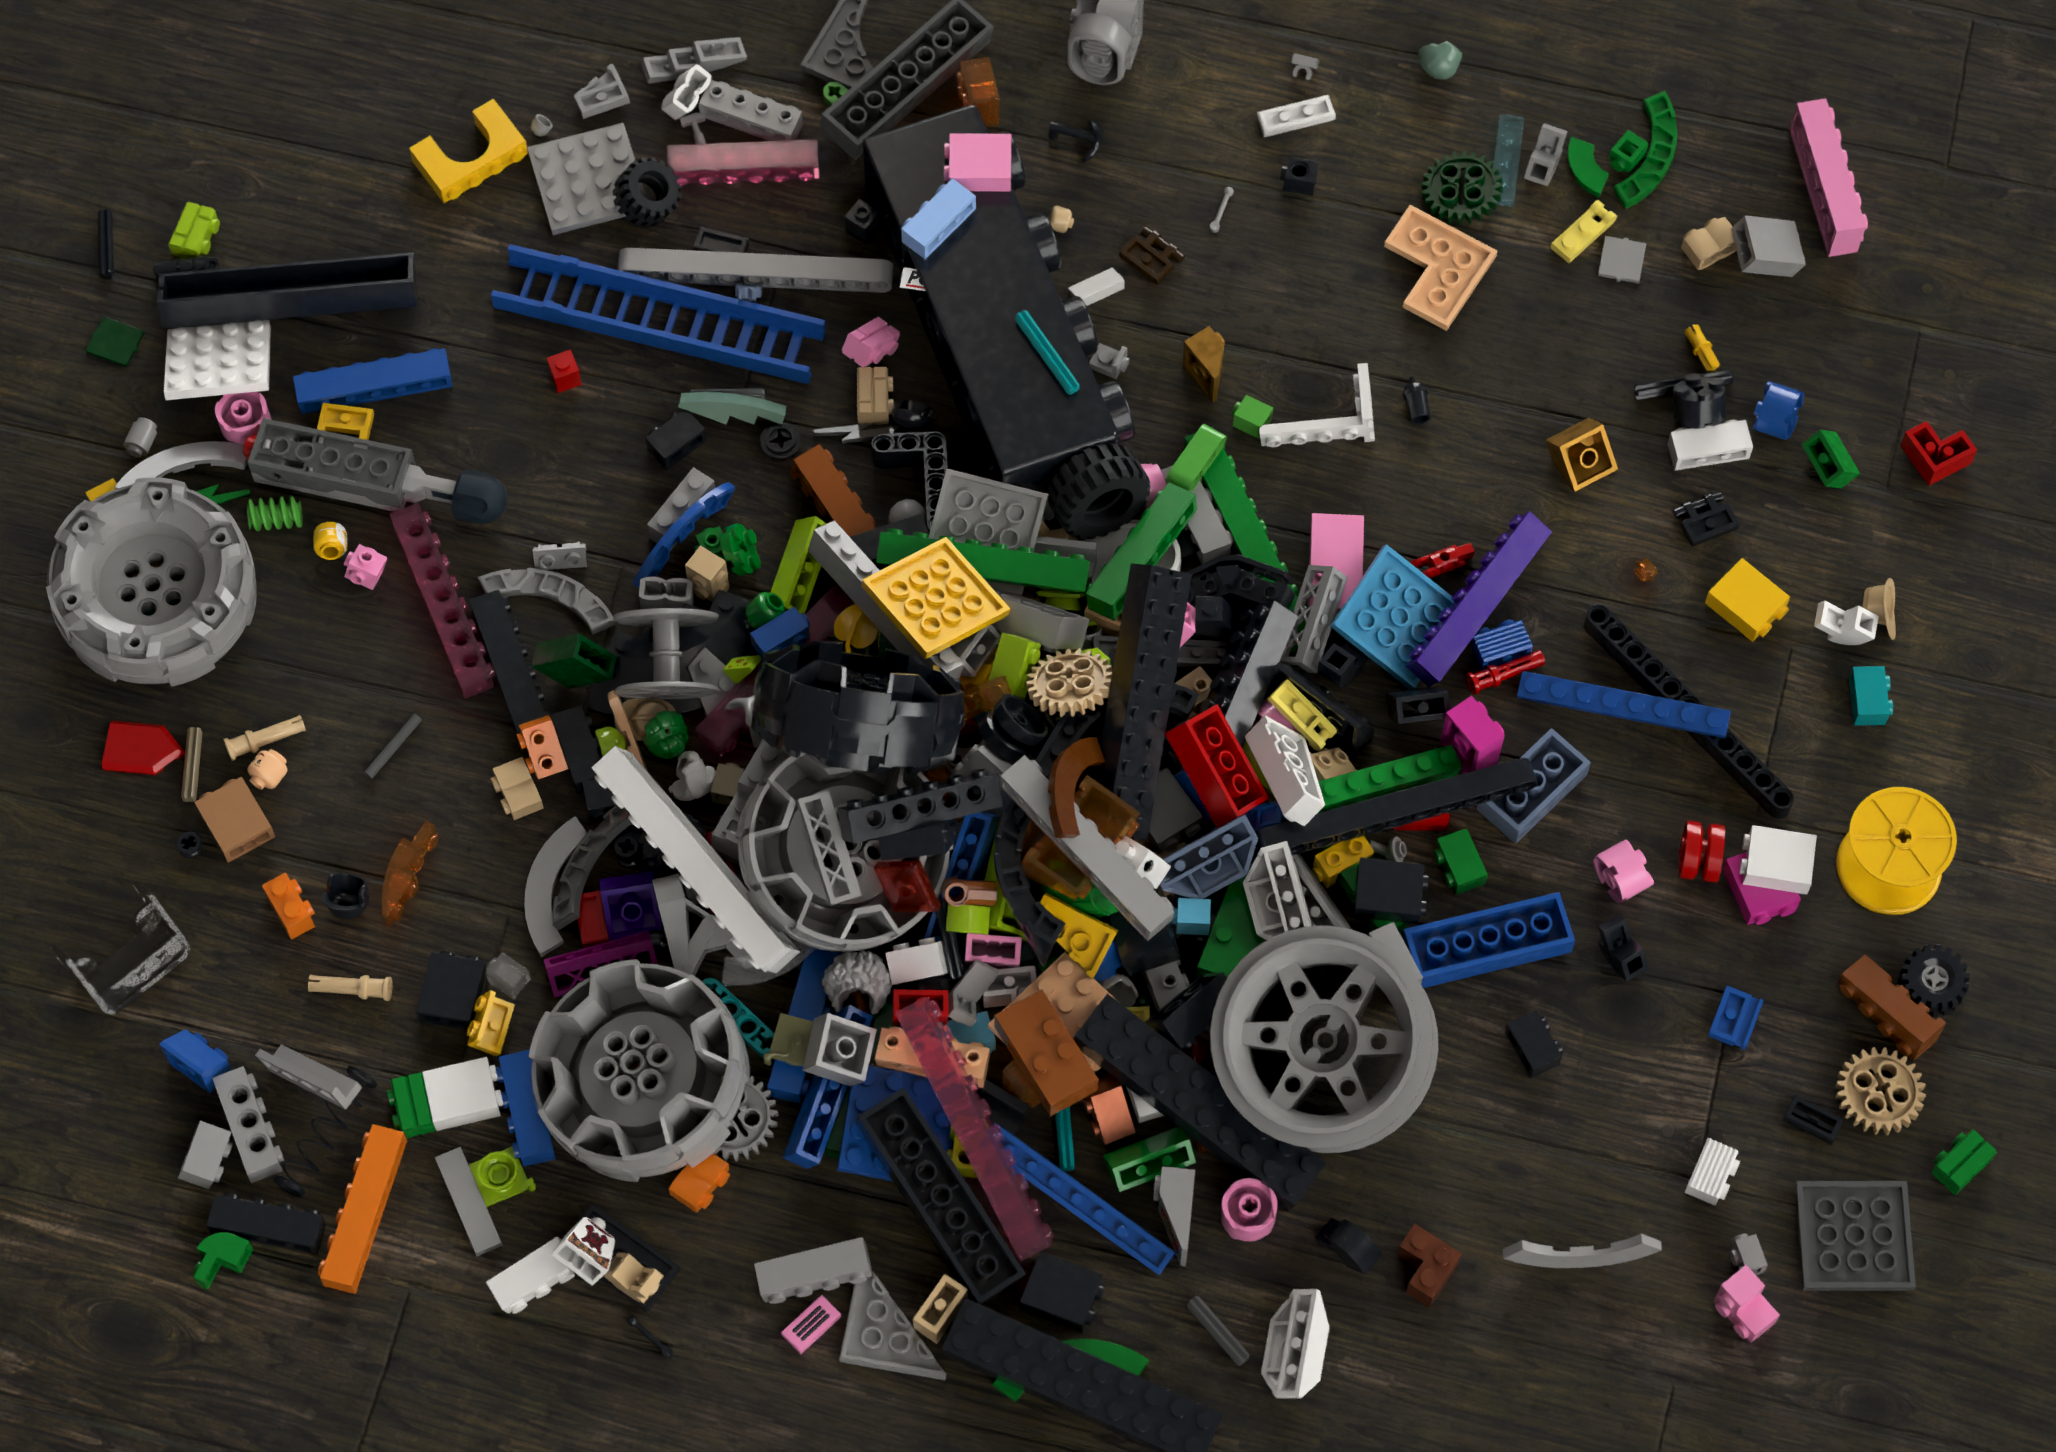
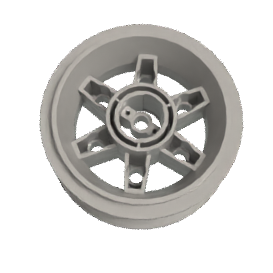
M1308 926L1289 930L1268 939L1254 948L1238 963L1223 985L1213 1011L1210 1030L1211 1053L1215 1071L1226 1095L1243 1117L1259 1130L1277 1140L1295 1146L1307 1147L1312 1152L1342 1153L1361 1149L1379 1142L1395 1132L1412 1116L1430 1088L1436 1070L1439 1050L1438 1029L1433 1008L1425 990L1411 969L1383 943L1366 934L1334 926ZM1316 966H1336L1353 970V972L1331 1000L1320 998L1303 969ZM1281 981L1294 1013L1288 1021L1254 1022L1262 1001L1271 989ZM1299 982L1306 985L1305 994L1301 997H1295L1292 993L1293 986ZM1353 986H1359L1362 990L1361 996L1356 1000H1351L1347 996L1348 990ZM1378 986L1386 994L1394 1008L1400 1031L1363 1026L1360 1022V1018ZM1328 1020L1327 1026L1319 1029L1314 1034V1045L1306 1052L1304 1038L1307 1030L1317 1021ZM1346 1027L1349 1034V1044L1346 1052L1339 1060L1330 1064H1322L1327 1055L1334 1053L1340 1045L1339 1036ZM1268 1029H1274L1276 1032L1275 1040L1271 1043H1264L1262 1033ZM1324 1034L1333 1036L1334 1042L1329 1048L1320 1047L1319 1040ZM1383 1035L1387 1039L1386 1046L1380 1050L1374 1049L1372 1046L1373 1038ZM1251 1049L1288 1054L1291 1060L1273 1094L1266 1088L1258 1075ZM1398 1058L1387 1083L1369 1100L1358 1073V1069L1364 1059ZM1293 1078L1299 1079L1301 1083L1300 1089L1295 1093L1288 1092V1082ZM1322 1081L1331 1084L1347 1112L1335 1115H1314L1298 1111L1297 1109L1316 1084ZM1348 1081H1352L1356 1085V1091L1351 1096L1343 1095L1341 1090L1343 1084Z

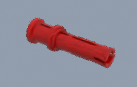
M1537 650L1499 666L1490 664L1482 671L1474 674L1472 672L1466 673L1468 688L1473 695H1477L1480 690L1491 686L1494 688L1498 687L1501 681L1522 674V671L1527 672L1544 666L1545 658L1542 652Z

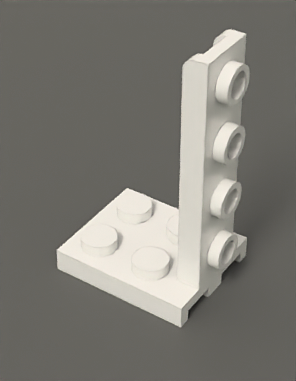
M1368 363L1357 364L1358 374H1353L1357 416L1262 425L1259 429L1261 445L1268 447H1278L1281 444L1290 443L1302 445L1311 441L1329 442L1332 439L1342 438L1353 440L1363 436L1365 442L1375 441Z

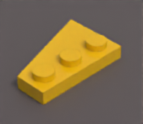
M1045 893L1040 903L1053 916L1065 923L1056 941L1093 980L1118 930Z

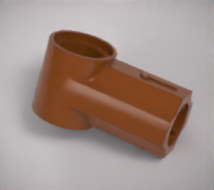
M948 877L943 881L940 889L944 899L950 905L956 907L963 904L995 906L997 900L996 881L963 880L957 877ZM954 886H960V893L955 897H949V890Z

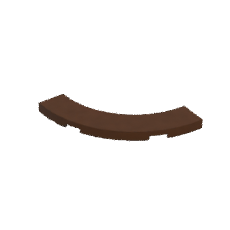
M1097 737L1084 738L1071 744L1058 755L1052 766L1048 783V793L1051 794L1052 803L1049 806V814L1056 838H1075L1080 835L1074 809L1075 787L1080 774L1085 768L1099 766L1105 762Z

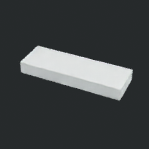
M1328 95L1257 112V119L1264 137L1335 120L1336 116Z

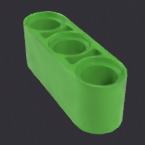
M1203 424L1169 471L1166 483L1174 484L1192 492L1222 450L1227 436Z

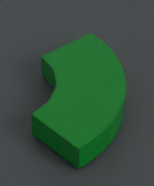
M1571 137L1567 152L1568 166L1576 178V182L1588 193L1599 198L1609 173L1602 170L1595 162L1593 155L1595 145Z

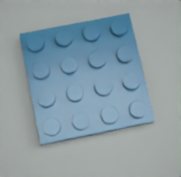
M1386 544L1381 548L1330 627L1408 689H1414L1420 679L1406 667L1407 663L1411 660L1409 654L1416 646L1423 644L1425 641L1423 638L1424 634L1432 626L1438 624L1440 621L1437 619L1439 614L1445 608H1450L1454 601H1452L1450 594Z

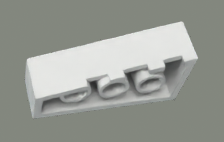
M1264 715L1244 737L1284 817L1291 822L1295 821L1305 826L1325 806L1304 736Z

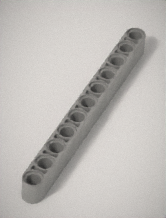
M623 248L619 252L618 260L619 271L669 283L727 286H736L738 283L763 284V287L882 293L891 290L893 278V263L884 259Z

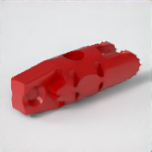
M1471 543L1459 547L1452 545L1446 549H1441L1412 560L1409 563L1417 569L1428 566L1429 569L1422 571V573L1431 579L1466 564L1465 561L1474 557L1475 550Z

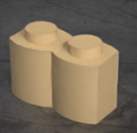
M1726 217L1713 218L1705 224L1704 228L1692 229L1685 234L1681 248L1697 270L1704 269L1715 263L1718 259L1725 258L1737 251L1731 230L1732 225Z
M523 757L493 768L494 777L490 779L496 793L501 791L504 797L500 802L506 815L511 813L513 820L543 809L542 800Z

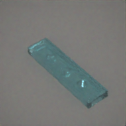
M1500 114L1493 168H1499V175L1502 176L1503 193H1501V202H1497V205H1514L1524 117L1505 114Z

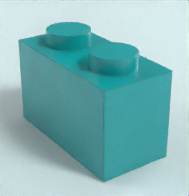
M1885 666L1853 667L1849 676L1854 726L1885 725L1889 715L1893 714V702L1891 699L1888 700L1887 692L1890 691V676H1886Z

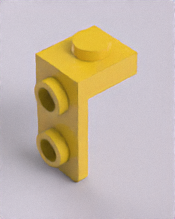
M1365 836L1339 842L1315 855L1312 872L1318 881L1323 882L1325 887L1328 888L1336 883L1339 873L1359 863L1360 857L1368 858L1372 856L1374 850Z

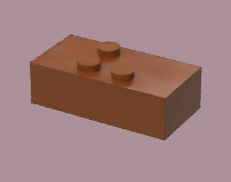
M1043 990L994 1015L996 1031L1049 1116L1058 1113L1098 1090L1099 1079Z

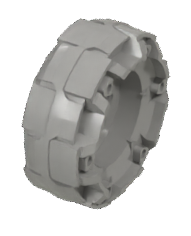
M136 478L133 485L112 490L90 502L84 500L66 517L54 536L56 546L48 567L46 590L55 623L64 640L75 651L78 658L94 672L111 681L116 682L119 679L137 684L169 683L172 687L195 680L215 669L214 663L220 660L234 646L246 625L251 624L256 606L257 586L254 562L247 541L229 512H226L222 507L202 494L188 489L185 482L167 478ZM163 561L161 566L152 567L154 562ZM130 572H139L138 575L133 578L127 577ZM184 575L182 580L173 581L175 576ZM153 585L160 586L159 589L156 591H148V589ZM127 596H135L130 602L124 601ZM174 599L181 600L177 605H169ZM150 609L156 610L151 616L144 615Z
M801 752L798 758L787 755L776 763L761 778L748 797L742 810L736 833V839L739 840V865L745 885L749 888L746 894L761 917L776 931H784L792 939L807 946L831 952L858 951L877 947L892 941L912 928L928 913L941 892L940 889L943 881L946 879L949 868V851L953 849V845L946 854L882 860L878 838L854 843L852 850H848L852 864L858 869L856 878L862 896L829 906L796 800L829 790L837 815L838 807L847 806V801L854 799L871 800L872 795L878 793L895 794L897 789L902 787L920 788L922 783L927 782L928 779L921 772L918 774L906 773V767H892L884 773H871L826 766L818 756ZM920 799L917 804L918 810L923 806V799ZM813 801L805 803L808 814L818 819ZM898 804L892 810L893 817L898 813ZM873 811L869 812L867 820L870 822L874 816ZM759 816H762V817L765 818V820H766L765 825L759 824V822H758V817H759ZM815 832L816 840H817L818 842H820V843L826 845V842L820 840V839L817 837V834H816V832ZM869 846L876 848L878 851V858L876 860L869 858L867 854ZM832 864V867H831V868H828V869H830V870H832V871L834 872L835 870H834V867H833V864ZM836 878L832 885L835 898L842 896ZM774 896L780 898V905H777L773 900ZM852 925L856 927L855 934L849 931Z
M638 959L615 962L590 971L588 979L570 990L551 1012L546 1011L534 1033L529 1052V1058L532 1061V1092L538 1113L549 1132L570 1155L585 1163L590 1169L602 1175L624 1181L638 1182L640 1177L665 1174L687 1164L693 1168L713 1154L730 1135L728 1127L739 1108L745 1082L750 1080L749 1058L745 1042L734 1018L720 998L692 974L662 965L641 964ZM650 1036L646 1044L640 1045L642 1038ZM623 1043V1047L619 1051H613L617 1044ZM667 1055L664 1062L657 1064L660 1056ZM638 1061L641 1062L636 1070H630L632 1064ZM614 1068V1071L610 1076L604 1077V1074L608 1069ZM658 1080L657 1085L653 1089H647L650 1082ZM631 1087V1091L627 1095L621 1096V1092L625 1088Z

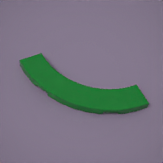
M1665 91L1643 100L1642 105L1648 115L1651 126V146L1642 166L1630 177L1613 187V191L1624 209L1637 204L1655 190L1665 177L1672 163L1677 144L1676 116Z
M1095 1339L1062 1341L1137 1376L1142 1373L1149 1363V1359L1139 1353L1115 1343ZM999 1380L993 1383L994 1388L1014 1402L1024 1393Z

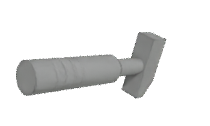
M694 113L681 117L682 127L692 125L693 137L703 166L712 164L713 162L703 133L700 132L697 124L706 121L704 114Z

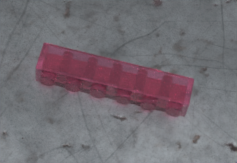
M817 140L667 146L668 167L671 166L674 169L672 173L678 175L679 180L677 183L682 186L690 183L708 185L715 182L733 184L740 181L758 183L765 180L783 182L790 179L808 181L819 178Z

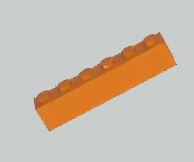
M372 1124L370 1133H365L362 1141V1148H364L361 1158L357 1157L353 1168L355 1177L352 1183H348L345 1190L344 1198L347 1200L344 1209H339L336 1217V1224L338 1225L336 1232L330 1235L327 1243L328 1256L326 1260L321 1261L318 1276H320L323 1286L356 1294L407 1143L404 1132Z

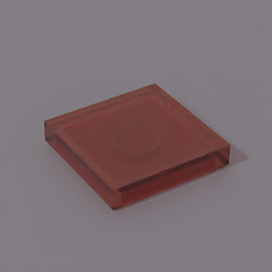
M921 861L878 862L873 867L894 912H936L941 907Z

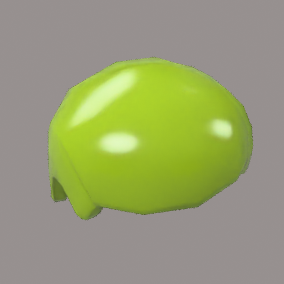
M604 727L595 731L603 757L615 746L626 750L627 744L624 736L617 729Z

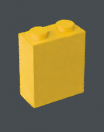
M1741 558L1708 592L1705 604L1753 642L1759 635L1764 637L1772 628L1771 623L1776 618L1781 620L1789 610L1787 604L1790 596Z

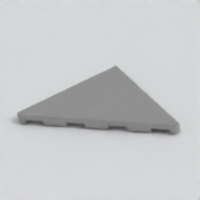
M873 1273V1276L867 1277L866 1281L854 1284L839 1361L946 1380L945 1371L937 1363L933 1354L915 1332L879 1278Z

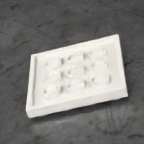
M257 320L254 322H232L229 324L167 329L164 381L165 400L268 391L270 321Z

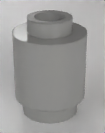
M140 417L137 419V422H133L123 444L128 454L138 458L148 454L157 435V425L153 421Z

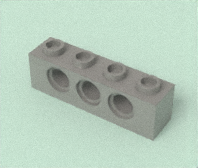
M244 1066L213 1077V1082L251 1183L282 1172L280 1162L284 1161V1157L279 1145L273 1146L271 1138L275 1137L271 1122L265 1123L262 1116L263 1113L267 1112L262 1098L256 1099L253 1090L257 1089L258 1086L253 1073L247 1075ZM239 1096H248L245 1102L241 1104L235 1103ZM250 1119L257 1120L254 1126L250 1128L244 1127L246 1121ZM260 1143L265 1144V1147L262 1151H252L255 1145Z

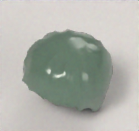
M1448 41L1439 45L1431 43L1430 45L1423 46L1418 53V62L1421 68L1430 77L1435 79H1448L1456 73L1462 59V53Z

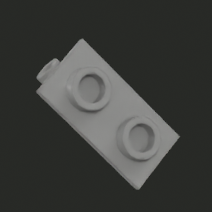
M578 541L577 543L562 544V547L558 548L557 544H538V547H533L535 569L552 570L587 567L586 544H580V541Z

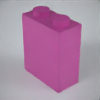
M1746 852L1726 859L1723 871L1747 925L1753 923L1761 925L1771 920V917L1777 915L1784 917L1796 911L1801 900L1799 893L1743 885L1744 875L1739 874L1741 859H1746Z

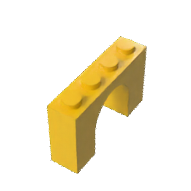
M494 99L473 110L475 125L489 142L487 151L480 158L471 162L453 161L445 156L431 136L409 148L412 162L443 203L458 198L462 192L480 185L486 178L500 173L505 167L513 162H519L528 154L526 140Z

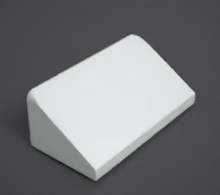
M1110 268L1069 287L1068 291L1072 297H1081L1085 305L1088 306L1123 290L1124 279L1113 268Z

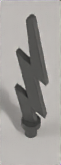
M868 424L814 429L813 435H847L842 440V444L873 440L877 435L897 433L901 428L900 426L865 430ZM909 430L908 432L902 433H914L915 430Z

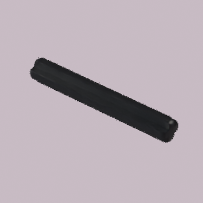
M1731 369L1699 374L1700 377L1722 378L1724 385L1731 384L1734 380ZM1685 376L1637 384L1634 386L1635 398L1640 400L1673 394L1674 386L1685 380Z

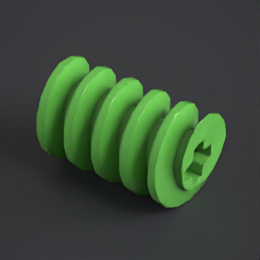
M293 495L290 496L289 503H285L283 496H280L278 504H275L272 497L269 498L268 505L264 504L262 498H259L257 506H254L252 499L248 500L247 517L250 530L252 524L256 531L261 530L262 524H264L267 531L271 530L273 523L278 530L282 528L283 522L288 529L292 528L294 521L298 528L303 526L301 501L296 502Z

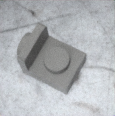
M1099 343L1097 353L1093 354L1089 362L1090 368L1117 379L1121 371H1126L1130 358L1127 357V348L1122 346L1121 350L1118 351Z

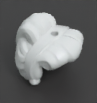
M684 751L678 757L676 775L680 780L675 781L669 787V792L673 793L675 798L682 801L701 798L711 790L716 771L711 766L705 767L703 760L700 759V756L695 751Z

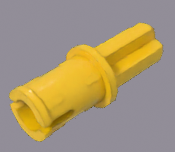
M1692 325L1695 331L1688 327L1685 330V335L1694 348V355L1699 357L1707 372L1715 371L1720 366V363L1711 349V342L1706 340L1699 325Z

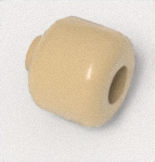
M1057 205L1052 207L1048 220L1053 231L1065 233L1068 227L1072 228L1074 218H1071L1072 212L1070 209Z

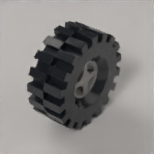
M1929 944L1924 945L1922 950L1917 948L1913 951L1912 955L1909 954L1899 972L1900 975L1897 982L1909 991L1910 998L1914 1003L1919 1004L1922 1002L1929 1008V1012H1932V1017H1938L1940 1012L1944 1016L1949 1014L1951 1009L1954 1011L1962 1002L1970 985L1968 983L1970 973H1966L1968 966L1966 962L1960 964L1962 957L1958 953L1955 956L1951 955L1953 949L1948 947L1945 951H1942V945L1937 944L1934 949H1931Z

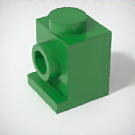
M1627 130L1610 151L1609 161L1611 166L1618 172L1624 170L1630 173L1637 163L1646 156L1648 142Z

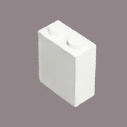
M1752 825L1749 834H1744L1742 850H1747L1746 859H1741L1739 874L1744 875L1743 885L1807 895L1812 883L1817 835Z
M487 1057L423 1072L436 1131L501 1116L499 1107L504 1106L501 1090L495 1091L494 1081H498L495 1065H489Z

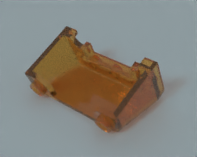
M1087 775L1079 785L1080 790L1074 795V802L1079 807V812L1085 819L1090 818L1096 824L1098 832L1104 839L1106 837L1109 838L1115 845L1126 836L1131 838L1140 826L1136 822L1140 812ZM1046 834L1024 856L1021 866L1024 868L1025 876L1075 901L1079 897L1084 900L1093 888L1090 884L1092 878L1088 875L1085 876Z

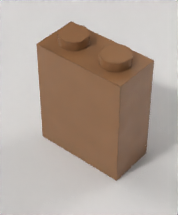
M242 777L227 781L218 790L207 792L194 802L201 818L228 863L275 838L271 825Z

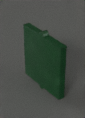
M103 317L97 330L92 333L93 338L86 349V353L127 367L134 352H138V345L145 332L133 326Z

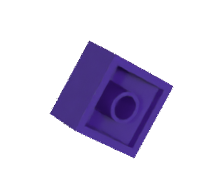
M653 871L600 879L609 941L644 931L662 930L659 906L652 881L654 880Z

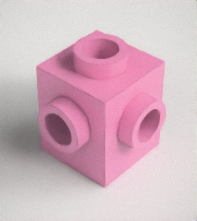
M359 544L355 552L350 551L345 559L344 566L347 567L344 577L350 579L355 584L363 585L373 590L384 571L388 557L377 553V551L370 547Z

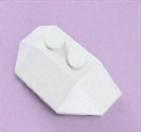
M1284 841L1261 848L1243 882L1256 934L1268 940L1289 930L1312 926L1299 875L1288 842Z
M1293 1289L1289 1295L1290 1298L1281 1305L1270 1320L1261 1374L1276 1398H1302L1320 1381L1329 1324L1321 1293L1318 1289Z

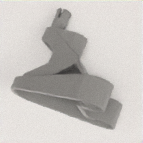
M679 873L652 880L675 969L695 976L705 955L722 949H727L745 970L754 968L747 959L749 956L744 948L739 949L731 941V932L727 928L722 929L713 919L714 915H710L686 899L682 881L679 879ZM689 911L703 919L691 940Z

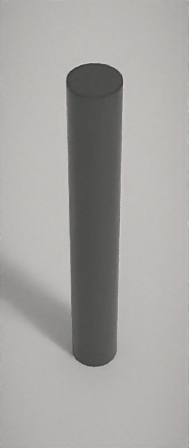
M413 714L366 769L364 774L369 779L374 778L422 721L417 714Z

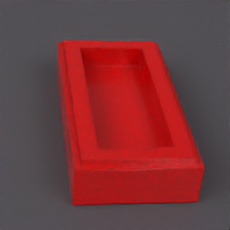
M600 890L582 893L578 923L583 947L609 941Z

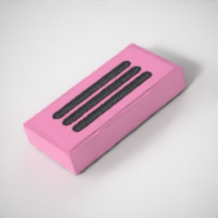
M821 1295L781 1332V1335L802 1354L841 1318V1314Z

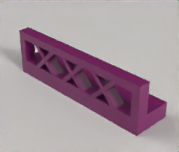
M640 932L544 959L554 998L567 994L579 984L576 983L577 980L581 982L586 980L580 976L586 967L592 966L597 969L608 965L611 960L615 959L621 961L634 960L637 953L647 950L651 959V963L647 964L658 965L649 932ZM567 974L573 977L568 986L557 989L554 976Z

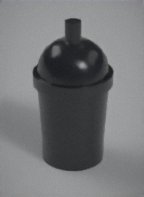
M1412 376L1409 377L1410 383L1405 386L1402 396L1406 402L1411 423L1423 424L1431 419L1427 397L1428 390L1421 382L1415 381Z

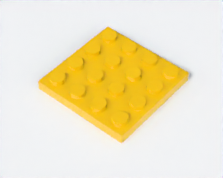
M947 537L863 579L861 584L866 593L925 659L1007 617L1010 613L1009 606Z

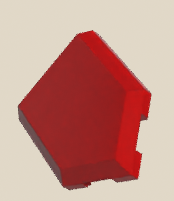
M111 721L102 759V770L156 775L175 759L178 760L185 755V751L163 725Z

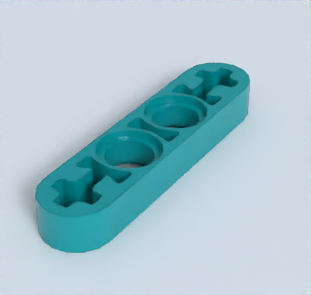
M714 978L703 980L702 982L709 989L715 987L716 995L725 1005L731 1003L737 1007V1011L732 1017L744 1042L757 1055L763 1058V1055L769 1052L770 1049L765 1048L763 1050L762 1042L757 1037L761 1033V1038L766 1043L773 1041L774 1033L718 980ZM747 1021H751L756 1025L754 1032L749 1034L742 1032L740 1029L741 1025Z

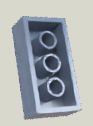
M1552 728L1521 757L1529 759L1538 782L1537 786L1523 793L1477 805V810L1515 844L1579 784L1589 771L1591 762Z

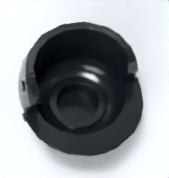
M331 874L327 881V891L323 893L321 900L332 915L337 918L346 920L357 918L365 911L369 904L368 883L364 878L353 874Z

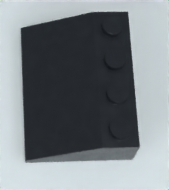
M1278 662L1274 671L1272 693L1284 680L1288 679L1336 728L1337 732L1335 735L1327 739L1335 748L1339 747L1346 753L1348 758L1354 761L1373 739L1375 728L1367 718L1359 717L1352 712L1351 707L1347 703L1339 702L1326 687L1318 686L1311 681L1310 676L1306 672L1298 671L1293 666ZM1316 725L1314 730L1319 733L1320 729Z

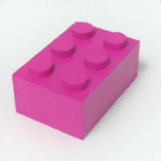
M1470 696L1446 712L1439 745L1441 747L1453 746L1463 767L1460 771L1464 774L1497 765L1505 735L1501 725L1497 721L1493 722L1488 716L1486 707L1480 701L1477 702L1473 696Z

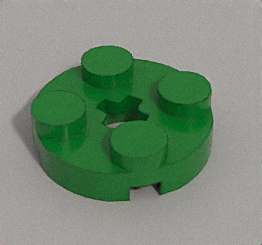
M739 523L725 527L726 532L721 534V548L726 562L732 561L735 566L731 568L732 571L739 576H744L761 567V560L757 555L755 546L757 542L755 532L752 529L747 530Z

